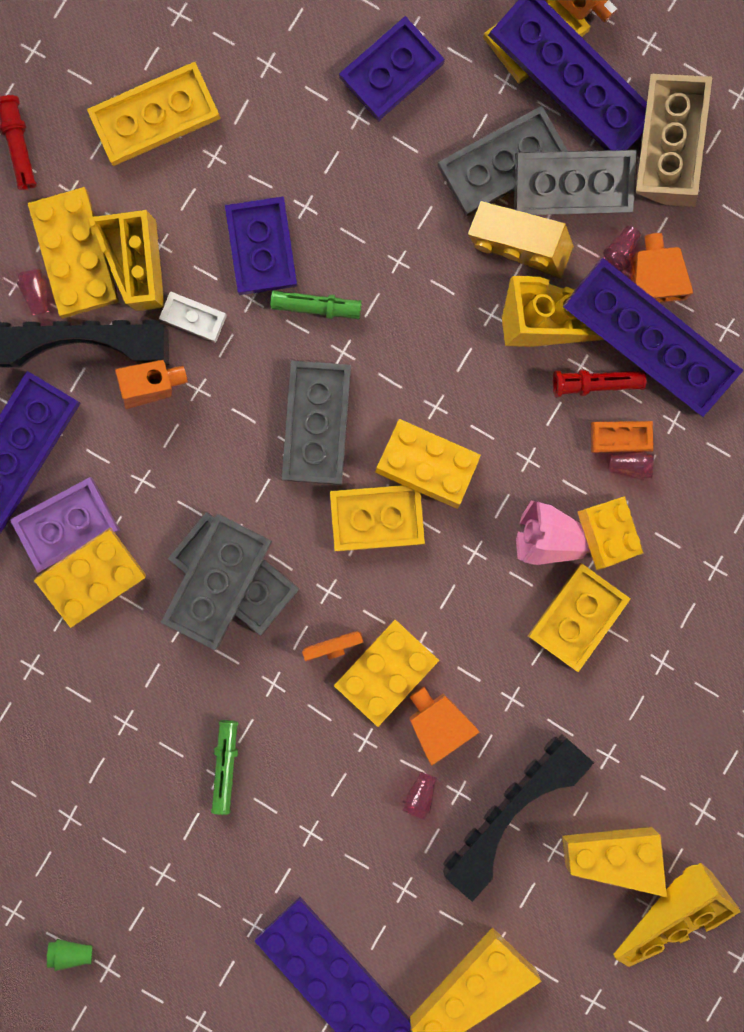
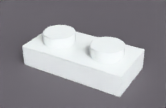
M170 291L159 320L216 343L227 315L224 312Z

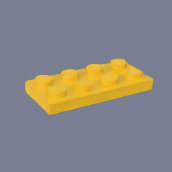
M192 62L87 109L112 166L221 119L196 62Z
M82 187L28 203L59 316L63 319L118 303L119 300L107 258L102 252L99 245L100 242L88 220L89 217L95 216L87 189Z

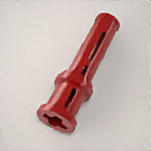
M15 95L0 96V133L6 136L17 180V188L19 190H28L27 185H30L31 189L35 188L37 184L34 179L23 135L26 124L21 120L18 109L20 105L19 97Z
M580 369L578 373H561L558 370L553 373V393L556 398H559L562 394L586 396L591 391L644 390L647 381L646 373L644 370L591 374L585 369Z

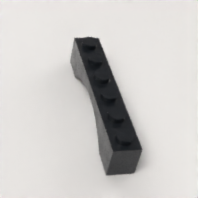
M114 320L112 325H101L99 321H83L82 325L71 326V323L67 321H54L52 326H41L39 322H23L22 326L11 327V323L0 322V368H21L31 359L47 350L62 345L78 343L96 344L114 349L126 355L138 365L158 360H164L165 365H169V330L164 324H160L159 320H143L142 324L130 325V321Z
M563 734L559 738L553 737L544 747L546 753L539 761L534 759L524 770L525 777L518 784L514 782L508 787L504 793L505 799L498 807L496 805L492 806L483 818L485 822L478 830L473 828L464 838L463 842L465 845L458 853L453 851L444 861V877L471 902L476 899L493 879V863L497 846L505 829L515 815L528 803L543 794L559 788L575 786L594 764L589 757Z

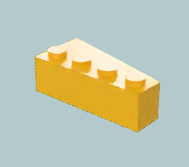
M492 927L410 1016L411 1031L466 1032L542 982L538 971Z

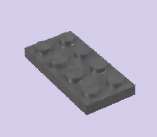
M540 106L439 161L438 168L467 217L478 210L481 201L491 204L515 190V153L562 152L568 150L543 106Z
M636 150L515 153L514 210L532 215L633 212Z
M291 360L282 481L342 485L351 365Z
M208 512L203 515L168 558L184 573L188 571L214 520V517ZM263 559L235 615L261 636L300 588Z
M217 513L161 623L213 650H217L272 541Z

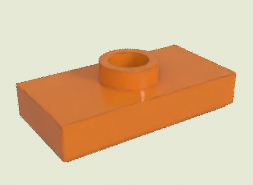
M653 421L591 423V453L653 451Z
M357 630L304 647L302 653L305 661L327 655L329 660L344 655L345 648L361 644L364 640L361 631Z

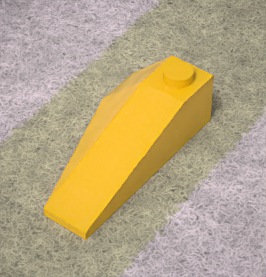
M512 276L510 278L502 314L505 346L535 347L604 340L563 307L575 289L557 287L549 284L550 280L542 277Z
M702 863L687 867L682 875L677 877L666 889L667 897L661 896L615 951L613 954L615 959L627 967L633 966L661 953L666 943L679 941L681 944L690 940L689 933L702 927L708 932L740 913L739 907L712 871Z

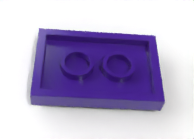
M404 16L340 72L339 79L379 122L444 65L445 59L412 22Z
M284 196L225 205L238 294L245 295L298 287Z

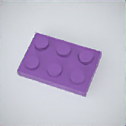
M91 477L10 519L37 573H42L108 528L111 527L115 533L120 531L95 481Z

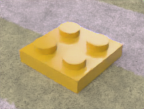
M625 496L577 512L596 570L606 568L643 553Z

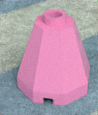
M530 501L520 520V524L525 525L524 533L518 531L516 537L517 559L525 563L541 565L583 559L587 553H590L581 523L551 505Z

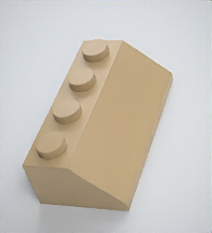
M651 74L636 194L664 205L696 207L712 77Z

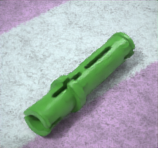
M273 290L270 306L271 310L326 315V318L333 319V316L360 320L362 301L335 298V295L330 294L328 297Z
M219 721L218 746L214 748V755L217 757L211 809L213 814L227 815L231 813L234 758L238 756V749L235 748L237 721Z

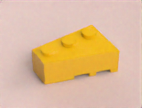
M483 201L479 204L468 233L476 249L485 253H496L558 278H562L574 247L565 223Z
M147 210L89 217V223L96 233L101 250L111 267L110 270L125 303L135 311L163 308L164 295L156 219Z
M652 827L562 836L565 866L571 875L667 897L661 836Z

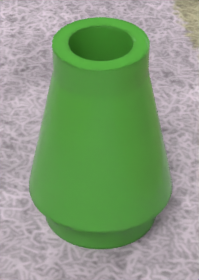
M57 939L56 942H49L47 968H54V971L91 964L93 945H84Z

